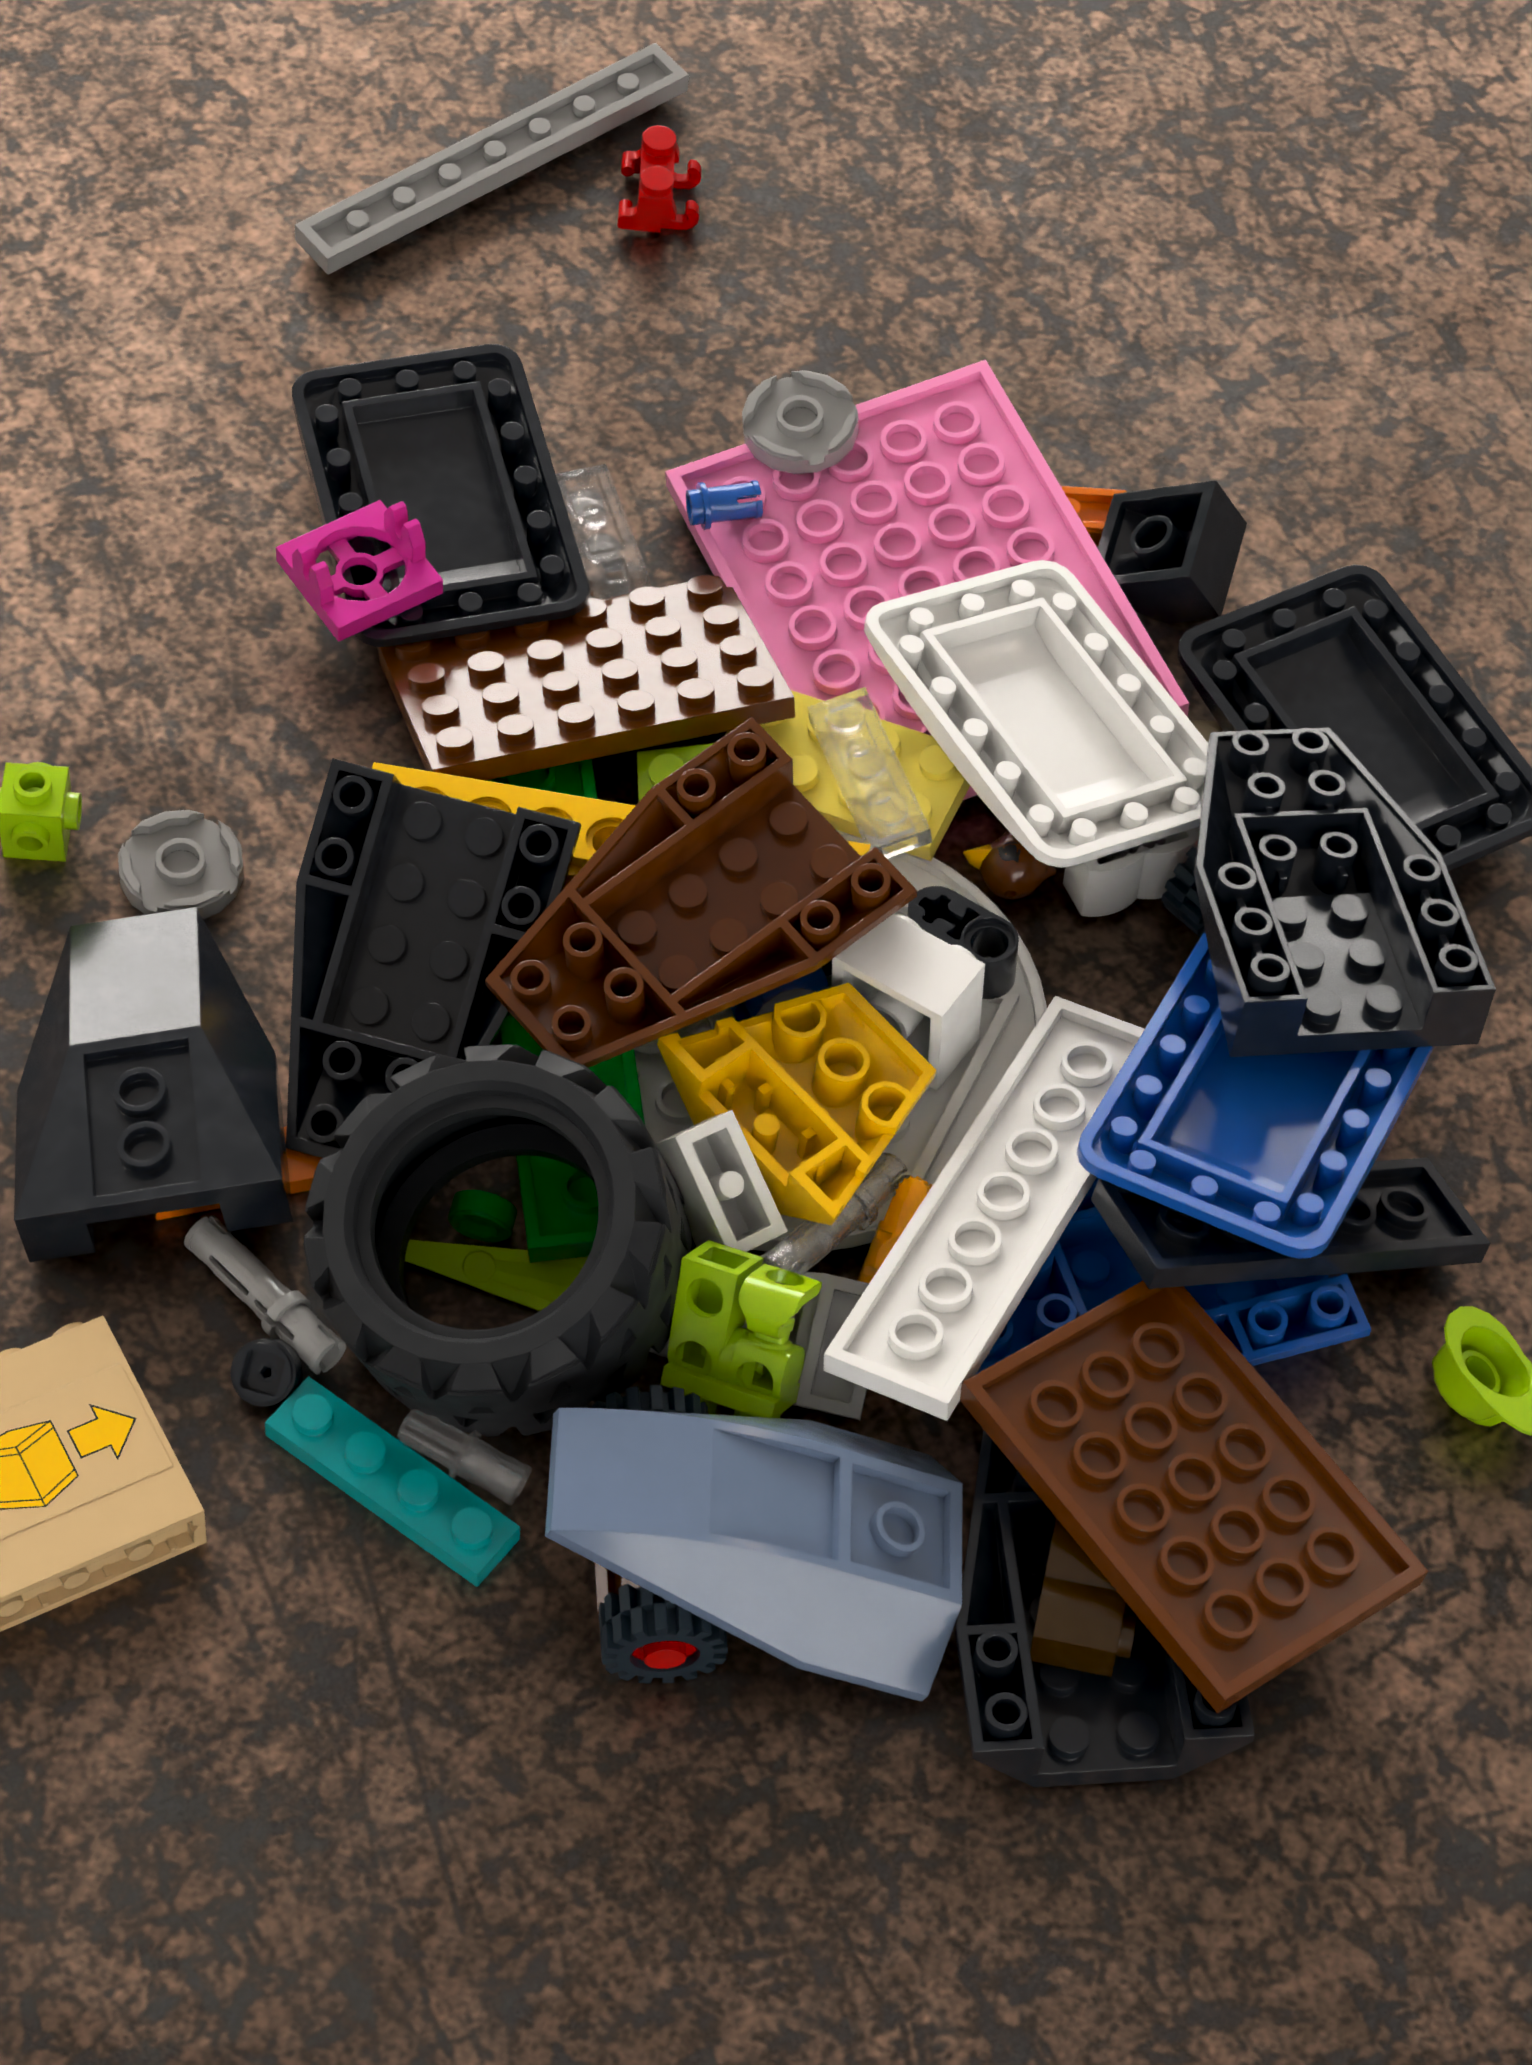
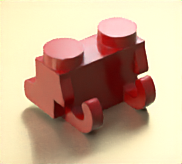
M655 125L647 128L642 134L641 148L638 151H625L622 154V175L630 177L637 173L640 174L637 206L633 207V203L628 199H623L619 202L617 226L620 229L660 233L661 228L688 230L697 225L699 221L700 210L694 200L686 202L685 214H676L677 208L673 199V189H691L696 187L700 183L702 170L697 160L688 161V173L679 174L674 172V163H679L680 151L676 142V135L668 127Z

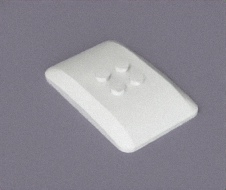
M1032 561L885 601L873 606L867 613L864 632L908 703L977 795L1008 831L1038 861L1060 868L1075 866L1199 827L1208 742L1077 578L1066 567L1051 561Z

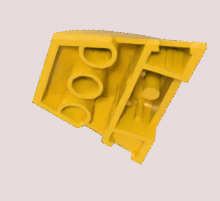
M849 982L776 1003L773 1011L738 1022L731 1016L716 1021L714 1029L680 1038L678 1032L658 1038L657 1042L660 1053L693 1125L733 1110L779 1213L831 1226L936 1074V1069Z

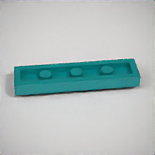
M309 1376L265 1422V1436L476 1587L481 1584L520 1540V1526Z

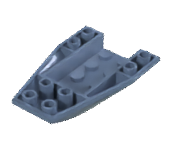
M558 1408L553 1414L545 1537L798 1669L922 1702L929 1695L962 1607L963 1483L929 1454L812 1420L603 1408Z

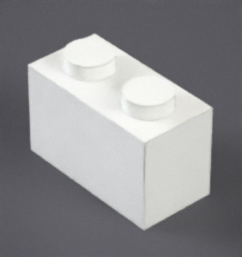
M733 1110L706 1119L655 1143L685 1202L683 1209L696 1247L711 1240L747 1252L788 1232Z

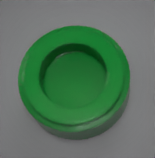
M461 1190L455 1193L448 1221L457 1232L464 1236L484 1242H500L511 1236L517 1216V1209L508 1200L493 1193L481 1190Z

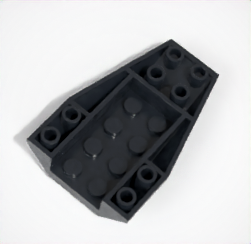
M332 758L296 881L286 1132L287 1149L319 1158H325L337 1153L340 1150V1146L333 1138L336 1130L368 1095L395 1092L396 1087L390 1080L393 1075L438 1054L466 1060L465 1047L493 1044L510 1012L488 989L485 979L564 889L581 830V823L518 807L516 814L406 786L401 784L394 774Z
M983 1429L962 1579V1607L957 1617L955 1630L972 1758L1033 1787H1052L1175 1779L1252 1743L1255 1734L1248 1695L1217 1714L1127 1603L1125 1604L1124 1614L1137 1617L1130 1658L1116 1656L1112 1677L1031 1661V1645L1056 1517Z

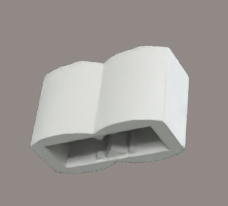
M1196 827L1075 866L1065 867L1063 885L1080 915L1086 917L1114 914L1127 908L1137 898H1162V894L1167 891L1164 888L1167 881L1176 876L1173 872L1178 863H1184L1187 860L1188 856L1186 853L1192 846L1197 848L1199 830Z

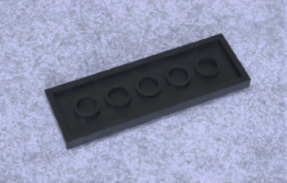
M1429 1158L1375 1161L1328 1247L1321 1254L1312 1258L1297 1259L1280 1254L1102 1179L1098 1180L1091 1197V1201L1148 1289L1481 1263L1491 1244Z

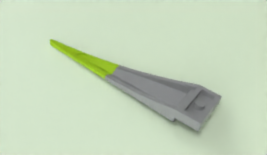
M409 1240L405 1261L541 1311L555 1301L571 1285L583 1268L588 1256L529 1263L528 1250ZM791 1271L822 1282L819 1294L805 1303L792 1317L795 1319L793 1330L790 1332L789 1340L793 1344L802 1346L805 1350L804 1366L798 1381L800 1387L797 1402L793 1406L860 1421L868 1389L825 1372L824 1353L869 1283L826 1273ZM745 1319V1324L742 1326V1327H744V1328H747L746 1319ZM669 1339L660 1354L650 1348L649 1352L668 1359Z

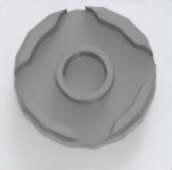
M807 370L792 371L791 377L777 380V375L764 380L748 395L742 410L744 442L753 456L774 470L792 474L819 472L838 464L852 450L859 433L858 412L853 403V396L846 386L828 375Z
M192 810L165 811L141 821L131 831L132 837L126 841L125 846L122 844L118 853L121 889L131 905L145 915L197 907L202 918L206 919L220 913L236 898L244 879L241 844L231 828L219 820L218 825L213 821L204 819V813Z

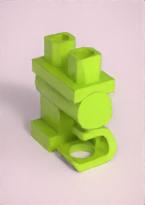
M711 1240L706 1241L682 1257L668 1344L669 1363L663 1368L660 1385L673 1388V1386L684 1389V1396L692 1392L700 1396V1403L706 1402L709 1414L715 1415L717 1404L735 1409L733 1416L780 1418L784 1411L797 1402L800 1387L798 1381L805 1360L804 1348L793 1344L789 1340V1335L793 1330L795 1319L792 1317L805 1303L819 1294L822 1282L768 1264L762 1265L763 1257ZM745 1319L747 1322V1328L742 1327L745 1324Z

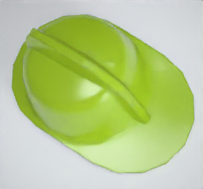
M1460 1306L1448 1315L1444 1326L1446 1342L1432 1360L1433 1377L1439 1393L1453 1410L1475 1424L1493 1426L1505 1422L1516 1430L1532 1436V1363L1524 1355L1507 1328L1490 1313L1474 1306Z

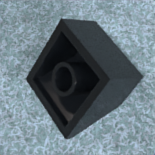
M1216 480L1117 493L1113 495L1098 550L1135 612L1167 624L1210 620L1222 616L1247 523Z

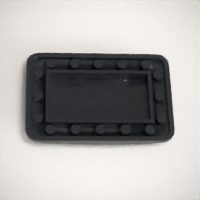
M484 344L317 369L306 372L296 379L292 386V404L322 525L328 524L378 500H381L387 509L389 506L403 501L407 506L408 522L417 518L421 524L426 542V559L443 579V594L355 634L359 640L374 647H390L547 620L564 619L574 616L585 608L589 600V583L524 367L516 352L503 345ZM357 536L347 541L356 553H367L372 556L392 548L387 542L373 537ZM331 555V559H332V562H333L334 570H335V572H336V566H337L338 562H337V561L335 560V558ZM355 565L346 569L342 576L351 584L365 585L373 581L377 574L370 567ZM405 565L384 574L382 587L387 593L400 585L405 576ZM345 593L341 594L342 598L346 600L367 601L365 597H352Z
M1350 565L1339 568L1192 627L1180 639L1178 646L1179 662L1224 732L1331 728L1437 848L1443 857L1448 871L1532 836L1531 766L1387 580L1378 571L1363 565Z

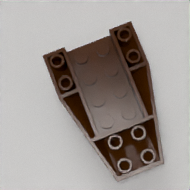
M750 717L657 783L645 794L485 979V983L488 989L543 1050L551 1051L590 1068L818 970L916 898L917 890L876 846L862 856L857 853L793 785V759L753 717Z

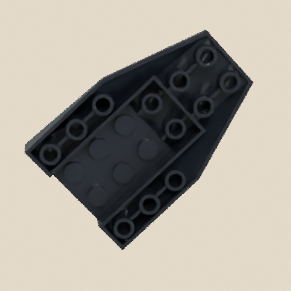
M1331 728L1211 732L1208 741L1194 877L1229 1056L1246 1057L1478 1044L1496 988L1443 857L1437 848Z
M197 907L70 926L17 1090L14 1222L29 1262L96 1252L94 1223L206 1205L220 1204L228 1232L294 1222L276 1054Z

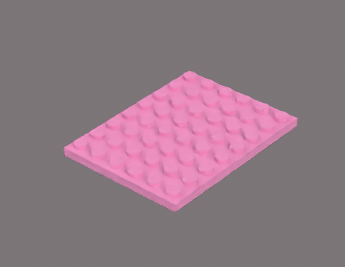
M986 360L855 405L858 412L859 433L852 450L838 464L819 472L792 474L774 470L756 459L746 444L665 471L666 487L713 575L719 576L727 587H733L790 690L931 735L869 642L864 632L867 613L873 606L885 601L1024 563L1045 560L1066 567L1077 578L1188 717V700ZM758 480L761 495H757L756 498L737 500V502L745 503L762 500V518L711 523V528L708 530H703L701 524L690 525L686 509V490L696 489V485L699 482H704L707 487H715ZM971 786L963 800L977 795Z

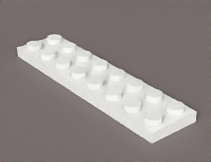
M1058 996L1053 998L825 1351V1372L945 1421L949 1419L960 1401L963 1381L971 1378L978 1372L1097 1178L1087 1172L1079 1163L1076 1152L1080 1136L1145 1030L1144 1028Z

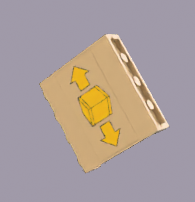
M103 1315L86 1323L73 1322L58 1329L52 1337L23 1349L10 1348L0 1352V1632L207 1543L204 1509Z

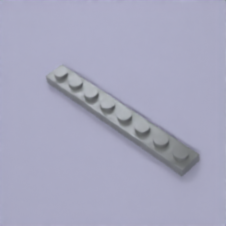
M654 43L295 224V241L327 274H330L688 91L689 75L661 47Z

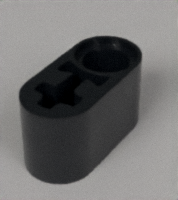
M930 886L917 891V897L908 903L907 917L914 920L922 930L950 945L964 947L977 960L985 963L982 999H995L1008 993L1013 987L1016 977L1019 937L1015 927L1002 917L949 888Z

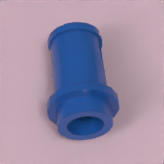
M758 480L715 487H707L704 482H699L696 485V489L686 490V509L690 525L701 524L703 530H708L711 528V523L762 518V500L745 503L737 502V500L756 498L757 495H761Z

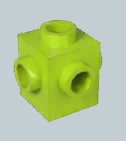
M6 762L2 787H0V838L3 857L66 862L71 830H79L82 815L81 793L71 792L69 767L52 766L43 762L29 764Z

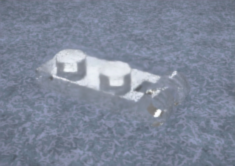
M601 464L556 473L589 583V598L606 601L611 600L614 596L629 594L640 587H652L648 571L607 465ZM622 570L625 577L608 581L605 573Z

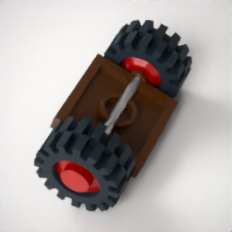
M650 1385L649 1392L641 1393L638 1386L626 1388L627 1396L622 1397L617 1392L606 1395V1403L597 1401L592 1405V1408L709 1414L706 1402L700 1403V1396L692 1392L684 1396V1389L674 1386L668 1393L662 1392V1385ZM595 1563L602 1664L606 1665V1670L609 1673L618 1672L619 1678L627 1681L637 1675L639 1683L650 1684L653 1678H662V1683H675V1676L682 1675L686 1681L697 1678V1670L708 1674L716 1669L715 1663H724L726 1654H728L725 1630Z

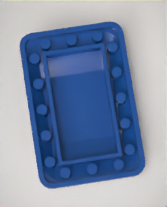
M1204 932L1083 1130L1076 1152L1077 1157L1083 1168L1097 1178L1280 1254L1297 1259L1312 1258L1321 1254L1334 1237L1392 1131L1434 1046L1230 1057L1206 933Z

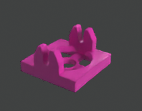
M378 500L276 547V561L338 642L443 594V579L426 559V542L421 524L417 518L408 522L407 506L403 501L389 506L387 509L382 501ZM357 536L373 537L387 542L392 548L372 556L367 553H356L347 541ZM327 550L338 562L336 572L332 576L325 561L316 564V559L320 553ZM355 565L370 567L377 574L373 581L365 585L351 584L342 575L346 569ZM405 565V576L400 585L387 593L382 587L384 574ZM345 593L352 597H365L367 601L346 600L338 597V595Z

